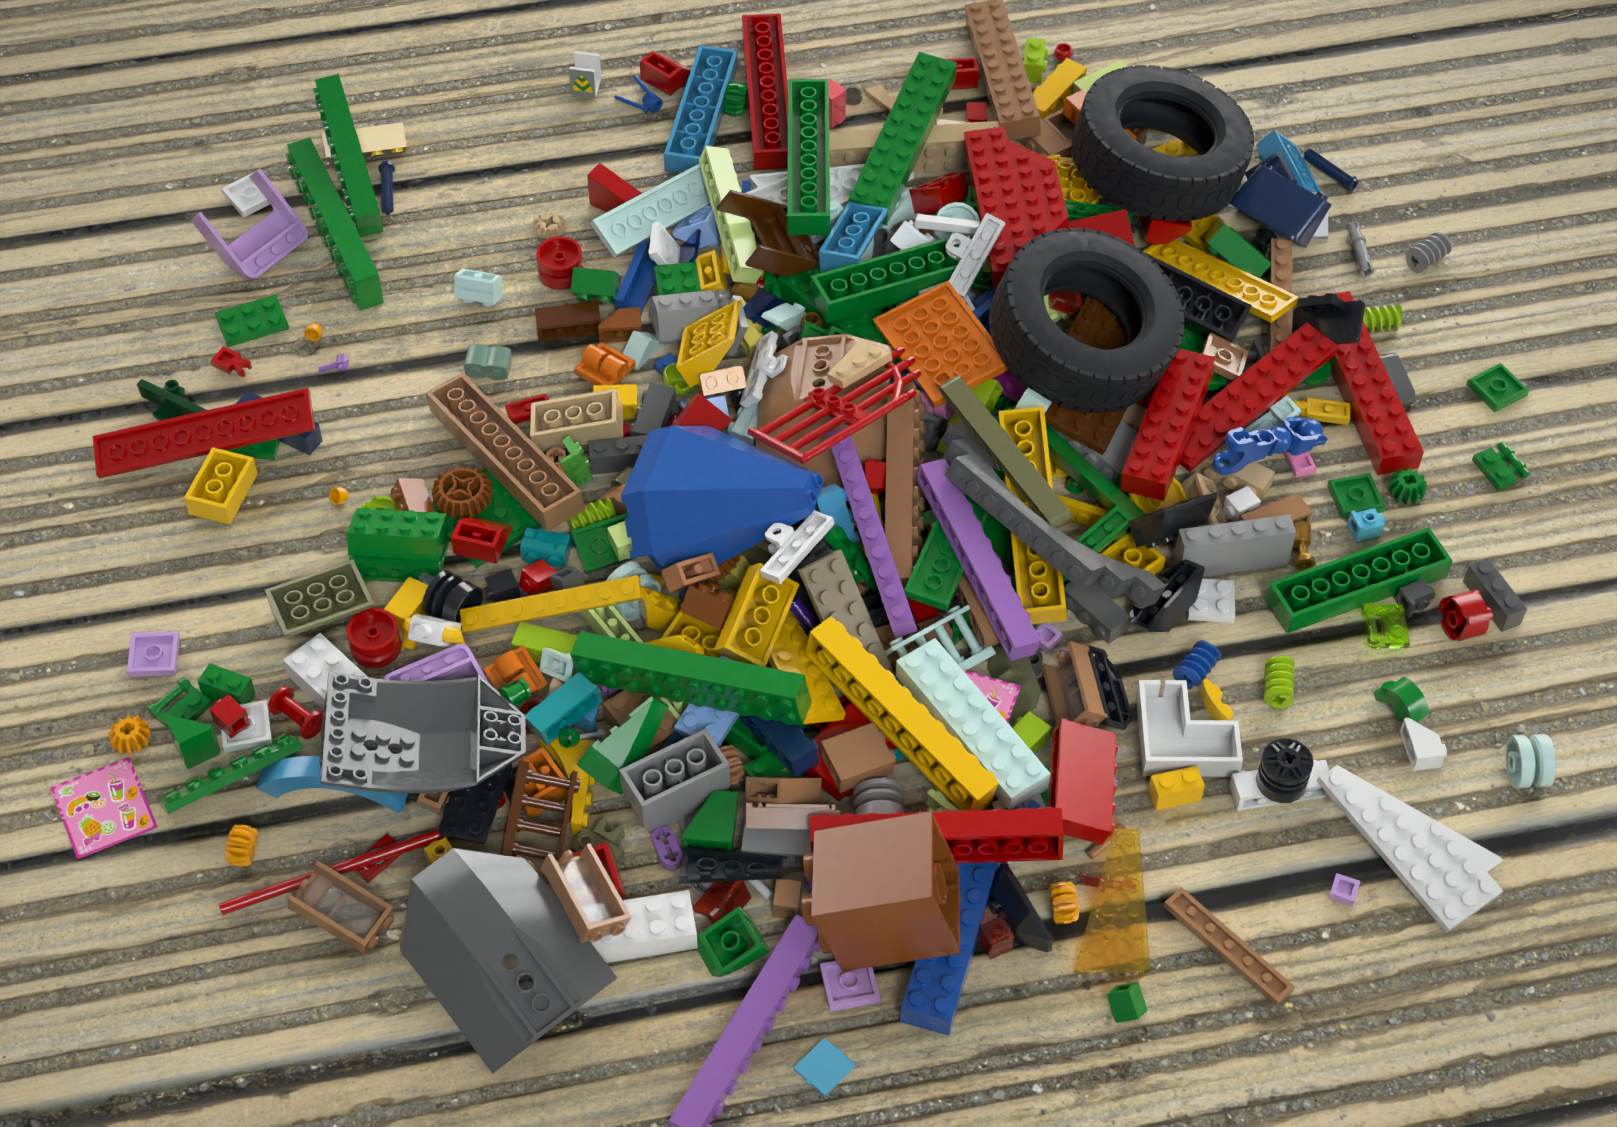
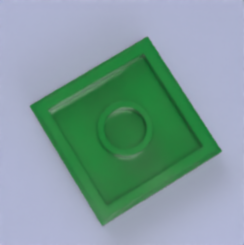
M1502 363L1468 379L1466 384L1494 412L1526 397L1529 393V390Z
M1370 473L1328 480V489L1342 519H1348L1351 511H1356L1357 513L1373 508L1376 509L1377 513L1385 511L1386 507Z

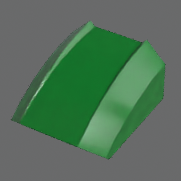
M740 906L697 936L698 952L712 976L722 977L770 952L755 923Z

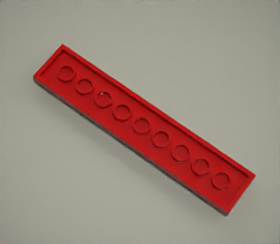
M1306 322L1201 406L1179 464L1191 472L1226 443L1224 439L1230 430L1248 426L1337 354L1339 346Z
M304 388L93 436L96 475L99 479L208 455L212 447L230 450L315 431L310 390Z

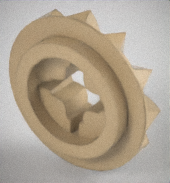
M546 212L544 216L539 215L538 219L534 220L533 229L539 237L545 239L558 237L565 232L566 221L562 215L557 216L555 212L553 214Z

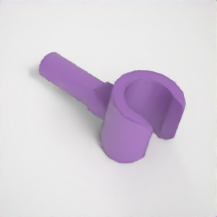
M337 355L336 362L318 367L319 372L335 368L345 371L349 365V360H346L347 355Z

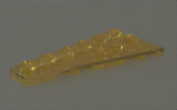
M1114 829L1074 973L1150 972L1139 829Z

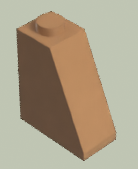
M746 777L745 801L779 804L821 802V778Z

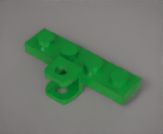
M834 523L832 528L824 535V539L835 550H842L857 586L859 581L863 579L876 593H880L868 558L862 553L859 545L847 537L844 529Z

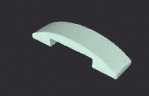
M1287 395L1271 406L1268 413L1249 425L1245 430L1251 432L1280 426L1284 418L1296 417L1301 413V410ZM1227 443L1223 445L1226 448L1229 447Z

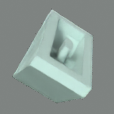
M633 331L622 354L635 360L636 367L634 369L638 370L664 344L660 345L658 338L648 332Z

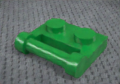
M184 677L177 681L178 685L156 704L152 703L147 707L148 712L167 728L168 725L165 720L167 715L195 721L213 705L211 699L192 686ZM183 692L187 693V695H185L166 713L162 712V710L165 707H167L173 700H175L180 694H182Z

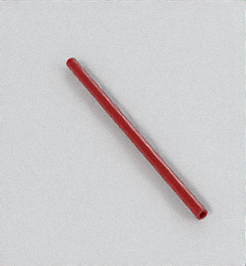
M438 829L328 867L342 875L427 846L433 841H439L445 837L440 836ZM314 871L219 903L221 913L225 915L298 890L302 881L305 878L309 880Z

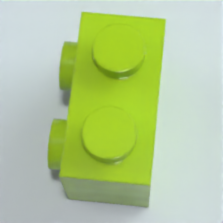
M1026 37L1023 64L1030 83L1041 84L1042 73H1046L1047 61H1044V59L1048 60L1049 48L1045 47L1046 39Z

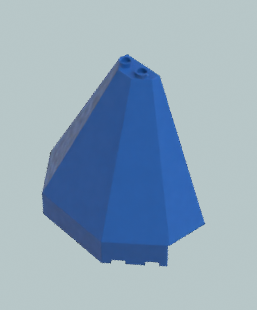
M669 426L649 431L621 494L622 505H626L628 518H625L627 537H631L633 546L632 550L629 551L630 558L648 556L661 574L662 570L678 562L712 552L717 565L765 540V532L774 523H783L791 526L811 515L824 480L819 473L709 426Z

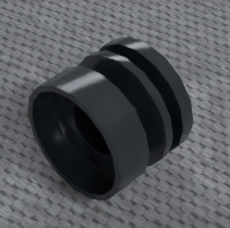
M445 570L437 574L426 589L422 609L426 614L435 618L461 623L460 609L481 606L483 590L469 581H463L458 575Z
M1281 738L1270 742L1264 748L1256 776L1257 787L1262 795L1277 803H1292L1299 800L1306 791L1314 765L1313 756L1309 749L1301 742L1290 738Z

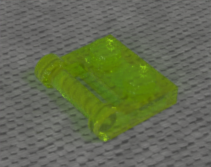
M1365 603L1361 606L1362 615L1365 616L1369 648H1409L1410 639L1403 605H1374L1373 603ZM1374 616H1379L1383 637L1378 635Z

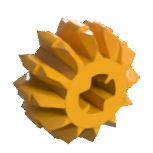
M128 714L124 720L118 717V724H111V731L108 732L112 748L118 750L121 755L128 752L132 756L133 751L136 750L141 753V747L148 746V739L151 738L147 722L141 720L138 715L131 718Z
M242 824L232 827L225 846V859L227 863L239 867H248L252 863L258 845L257 829Z
M1065 881L1052 884L1049 888L1052 917L1055 923L1068 924L1077 921L1079 909L1075 885L1072 882Z

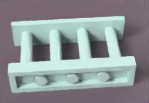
M957 605L947 611L949 616L905 640L902 637L897 638L889 643L891 648L885 651L886 655L896 651L899 657L902 658L908 654L904 646L913 641H916L919 647L926 644L927 641L924 635L935 630L946 651L963 670L967 671L995 655L996 652L992 646L986 649L979 646L962 616L963 613L970 609L969 605L963 608ZM953 619L971 649L972 657L966 660L963 656L959 655L943 626Z

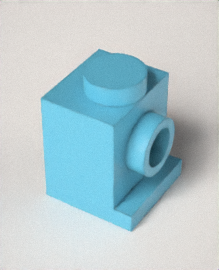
M1375 508L1357 513L1356 511H1351L1347 526L1355 541L1359 542L1381 536L1385 526V518L1382 513L1378 514Z

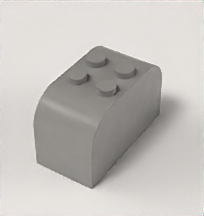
M707 729L701 730L619 770L621 790L647 830H655L660 826L667 827L679 821L680 818H685L702 808L714 790H728L730 786V764Z

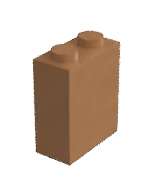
M874 722L821 741L820 755L840 793L855 788L857 784L864 780L882 778L893 774L894 763H896L895 754L892 749H888L883 731L878 730Z

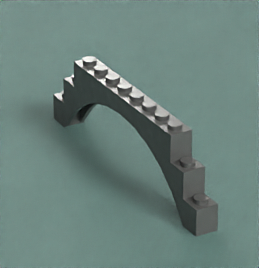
M959 421L950 424L941 440L948 447L943 456V459L945 458L947 463L950 464L944 475L1079 589L1095 585L1111 599L1125 594L1141 608L1148 607L1157 602L1167 585L1150 571L1139 569L1104 556L1054 528L1029 509L1002 482L988 462L981 443L964 422Z

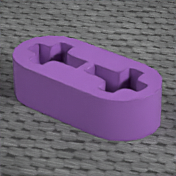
M657 827L652 833V843L659 861L664 869L676 871L681 867L683 861L680 846L669 827ZM659 836H664V838H667L666 845H664L663 841L659 839ZM668 852H671L672 857L676 858V861L672 862L668 859Z

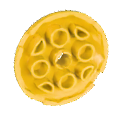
M1060 154L1046 156L1055 161L1064 200L1098 204V199L1103 198L1087 183V180L1083 179L1076 168L1073 157H1060Z

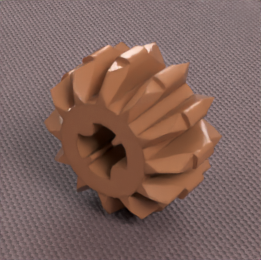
M733 745L719 747L730 764V786L736 785L743 781L745 777L741 757H739L738 751Z

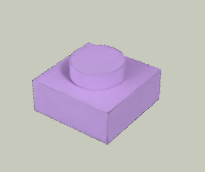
M1042 623L1036 629L1041 637L1039 648L1047 653L1062 639L1063 633L1048 623Z
M1336 873L1329 899L1353 906L1360 881Z

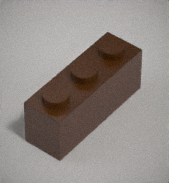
M598 301L535 308L539 342L599 334L598 325L601 324Z

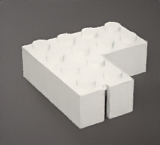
M1139 680L1136 703L1143 776H1151L1193 766L1198 767L1201 777H1232V774L1241 771L1243 757L1239 721L1190 720L1186 680H1165L1162 697H1158L1161 685L1160 680Z

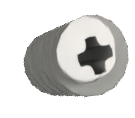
M1434 232L1407 250L1406 262L1413 272L1421 273L1424 269L1445 257L1446 254H1449L1452 251V243L1445 234Z

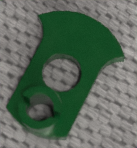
M168 380L165 383L166 386L163 389L184 398L185 389L180 387L176 380ZM159 406L152 413L153 417L159 421L181 416L162 406Z

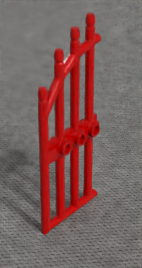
M898 347L891 351L892 361L905 353L904 347ZM908 357L896 365L891 361L883 365L887 369L886 371L842 397L835 395L844 390L837 385H833L826 390L821 387L815 388L804 398V403L760 429L750 427L747 434L804 464L914 398L917 394L916 391L911 389L902 394L903 387L921 376V371L914 370L904 377L901 376L900 372L916 362L914 357ZM893 377L894 383L857 405L850 403ZM892 394L890 402L870 414L864 411ZM813 407L818 410L775 437L768 435ZM828 415L833 417L830 421L790 445L782 443ZM842 423L850 425L805 453L797 451Z

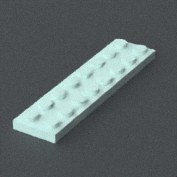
M700 163L592 220L591 226L613 258L649 239L653 223L659 221L665 229H668L692 216L700 209L711 205Z

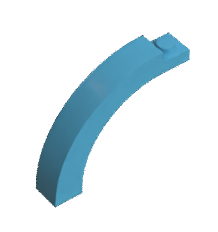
M299 756L276 761L261 769L256 789L275 798L300 789L323 788L339 790L368 798L397 813L404 809L408 794L374 792L321 785L319 756Z

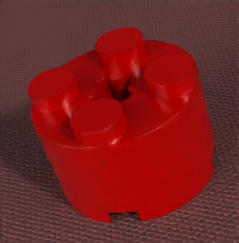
M1478 590L1444 597L1439 604V613H1443V620H1440L1441 627L1446 636L1451 640L1463 641L1482 636L1488 630L1489 621L1493 619L1492 610L1486 606Z

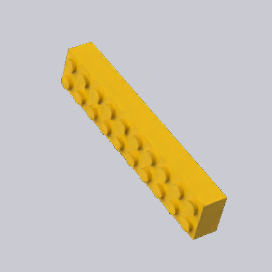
M1044 406L999 411L1001 427L1053 489ZM1005 475L1006 486L1010 489V491L1018 499H1020L1029 509L1036 513L1034 509L1030 506V504L1026 501V499L1022 496V494L1018 491V489L1014 486V484L1010 481V479ZM1011 532L1017 593L1020 596L1024 610L1030 615L1031 623L1041 624L1067 621L1062 573Z
M830 616L810 631L805 652L806 657L872 723L874 722L879 730L883 731L884 735L960 811L971 809L982 811L991 804L999 784L995 775L983 768L977 757L969 754L963 748L960 740L952 737L946 731L943 723L935 720L929 714L928 709L923 704H919L912 697L911 692L906 687H902L896 681L894 675L889 670H885L879 664L878 659L873 654H869L863 648L861 642L846 631L845 626L841 622L836 621Z

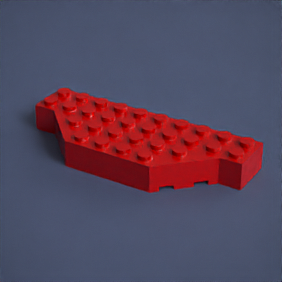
M1005 126L964 132L965 153L980 224L986 213L1006 223L987 257L994 290L997 289L1011 260L1027 242L1045 232L1068 228V214L1055 161L1007 140Z

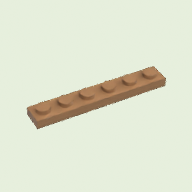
M1182 887L1165 901V909L1276 1007L1294 991L1295 986Z

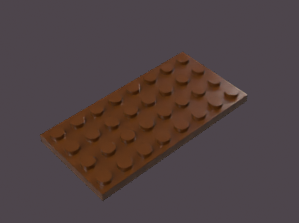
M1088 296L1067 335L1082 344L1103 350L1118 349L1128 345L1127 333L1120 319L1103 303ZM1060 402L1057 405L1051 403L1045 412L1046 425L1103 456L1127 408L1107 413L1105 411L1103 413H1091L1090 411L1087 413L1075 411V407L1073 410L1061 407Z

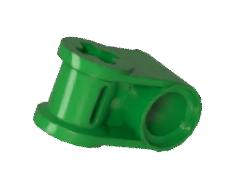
M522 678L497 689L515 707L531 697L529 685Z

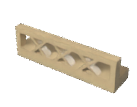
M1197 472L1181 483L1188 499L1217 492L1214 480ZM1219 495L1208 521L1199 525V527L1227 523Z

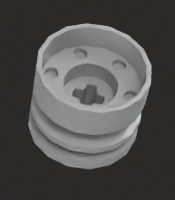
M872 778L857 784L853 789L854 815L905 813L902 785L893 779Z

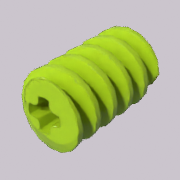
M1400 304L1395 306L1388 305L1387 307L1382 305L1379 308L1377 306L1365 307L1363 321L1370 333H1374L1375 327L1381 333L1383 326H1385L1387 332H1390L1391 325H1393L1395 331H1398L1399 325L1402 323L1403 312Z
M606 497L604 503L601 500H597L596 507L593 503H588L587 509L585 507L583 512L570 518L567 522L572 531L616 517L611 500L609 497Z
M1273 656L1265 663L1264 701L1276 709H1285L1294 703L1293 674L1295 673V662L1289 656Z

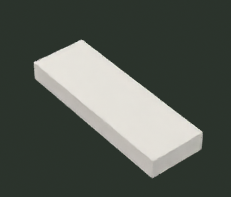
M918 214L915 221V227L920 229L973 235L980 225V221L923 214Z

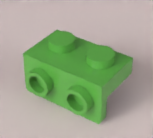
M568 436L562 439V442L569 455L559 462L567 477L579 488L594 478L588 469L591 467L590 462L585 455L582 456L585 452L578 441L574 443L571 437Z

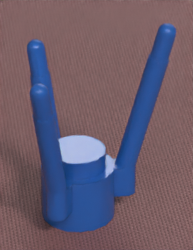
M633 75V78L646 92L642 98L644 105L618 95L614 96L615 99L642 109L645 113L649 111L656 113L663 105V100L650 91L636 75Z

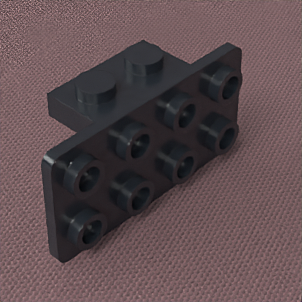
M1326 293L1325 296L1308 295L1307 298H1299L1293 313L1292 334L1307 322L1337 345L1357 343L1361 336L1365 302L1361 300L1345 302L1333 293Z
M512 763L476 786L451 791L449 801L444 806L443 818L438 829L439 835L466 842L484 844L487 841L507 784Z

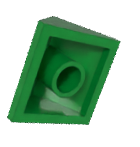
M170 715L166 716L165 720L172 740L187 769L220 754L221 750L213 725Z

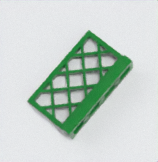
M447 537L439 561L366 558L352 556L349 560L354 559L363 580L405 582L408 577H411L422 583L430 584L436 575L443 571L449 546V537Z

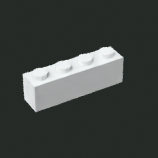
M1313 760L1314 765L1306 791L1299 800L1294 802L1330 797L1317 782L1321 775L1329 771L1326 760ZM1242 770L1232 774L1229 788L1237 811L1286 803H1277L1262 795L1256 782L1258 770Z

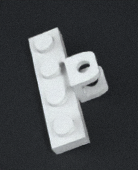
M988 213L984 216L972 240L963 234L954 232L945 245L946 253L951 258L959 261L949 282L960 297L964 299L1006 225L1004 221Z
M773 331L758 339L746 380L747 387L744 388L740 404L745 408L754 403L757 404L763 396L762 390L768 379L767 376L774 378L785 368L788 357L784 354L777 358L773 356L778 335Z
M814 510L795 532L791 526L783 523H774L765 532V538L772 542L768 546V550L773 556L760 569L761 577L781 584L834 525L833 517ZM775 531H781L777 535L773 534Z

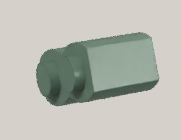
M469 345L464 362L465 375L472 378L488 377L493 380L508 379L513 361L511 349L502 346Z

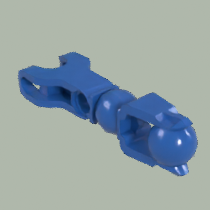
M1286 417L1280 426L1265 430L1260 429L1247 432L1244 428L1240 427L1227 433L1224 441L1229 447L1217 454L1211 465L1221 475L1234 474L1242 470L1247 464L1264 459L1267 455L1272 456L1273 453L1281 454L1286 451L1297 456L1311 451L1315 446L1324 445L1328 438L1323 435L1321 423L1309 417ZM1229 462L1230 465H1222L1221 463Z

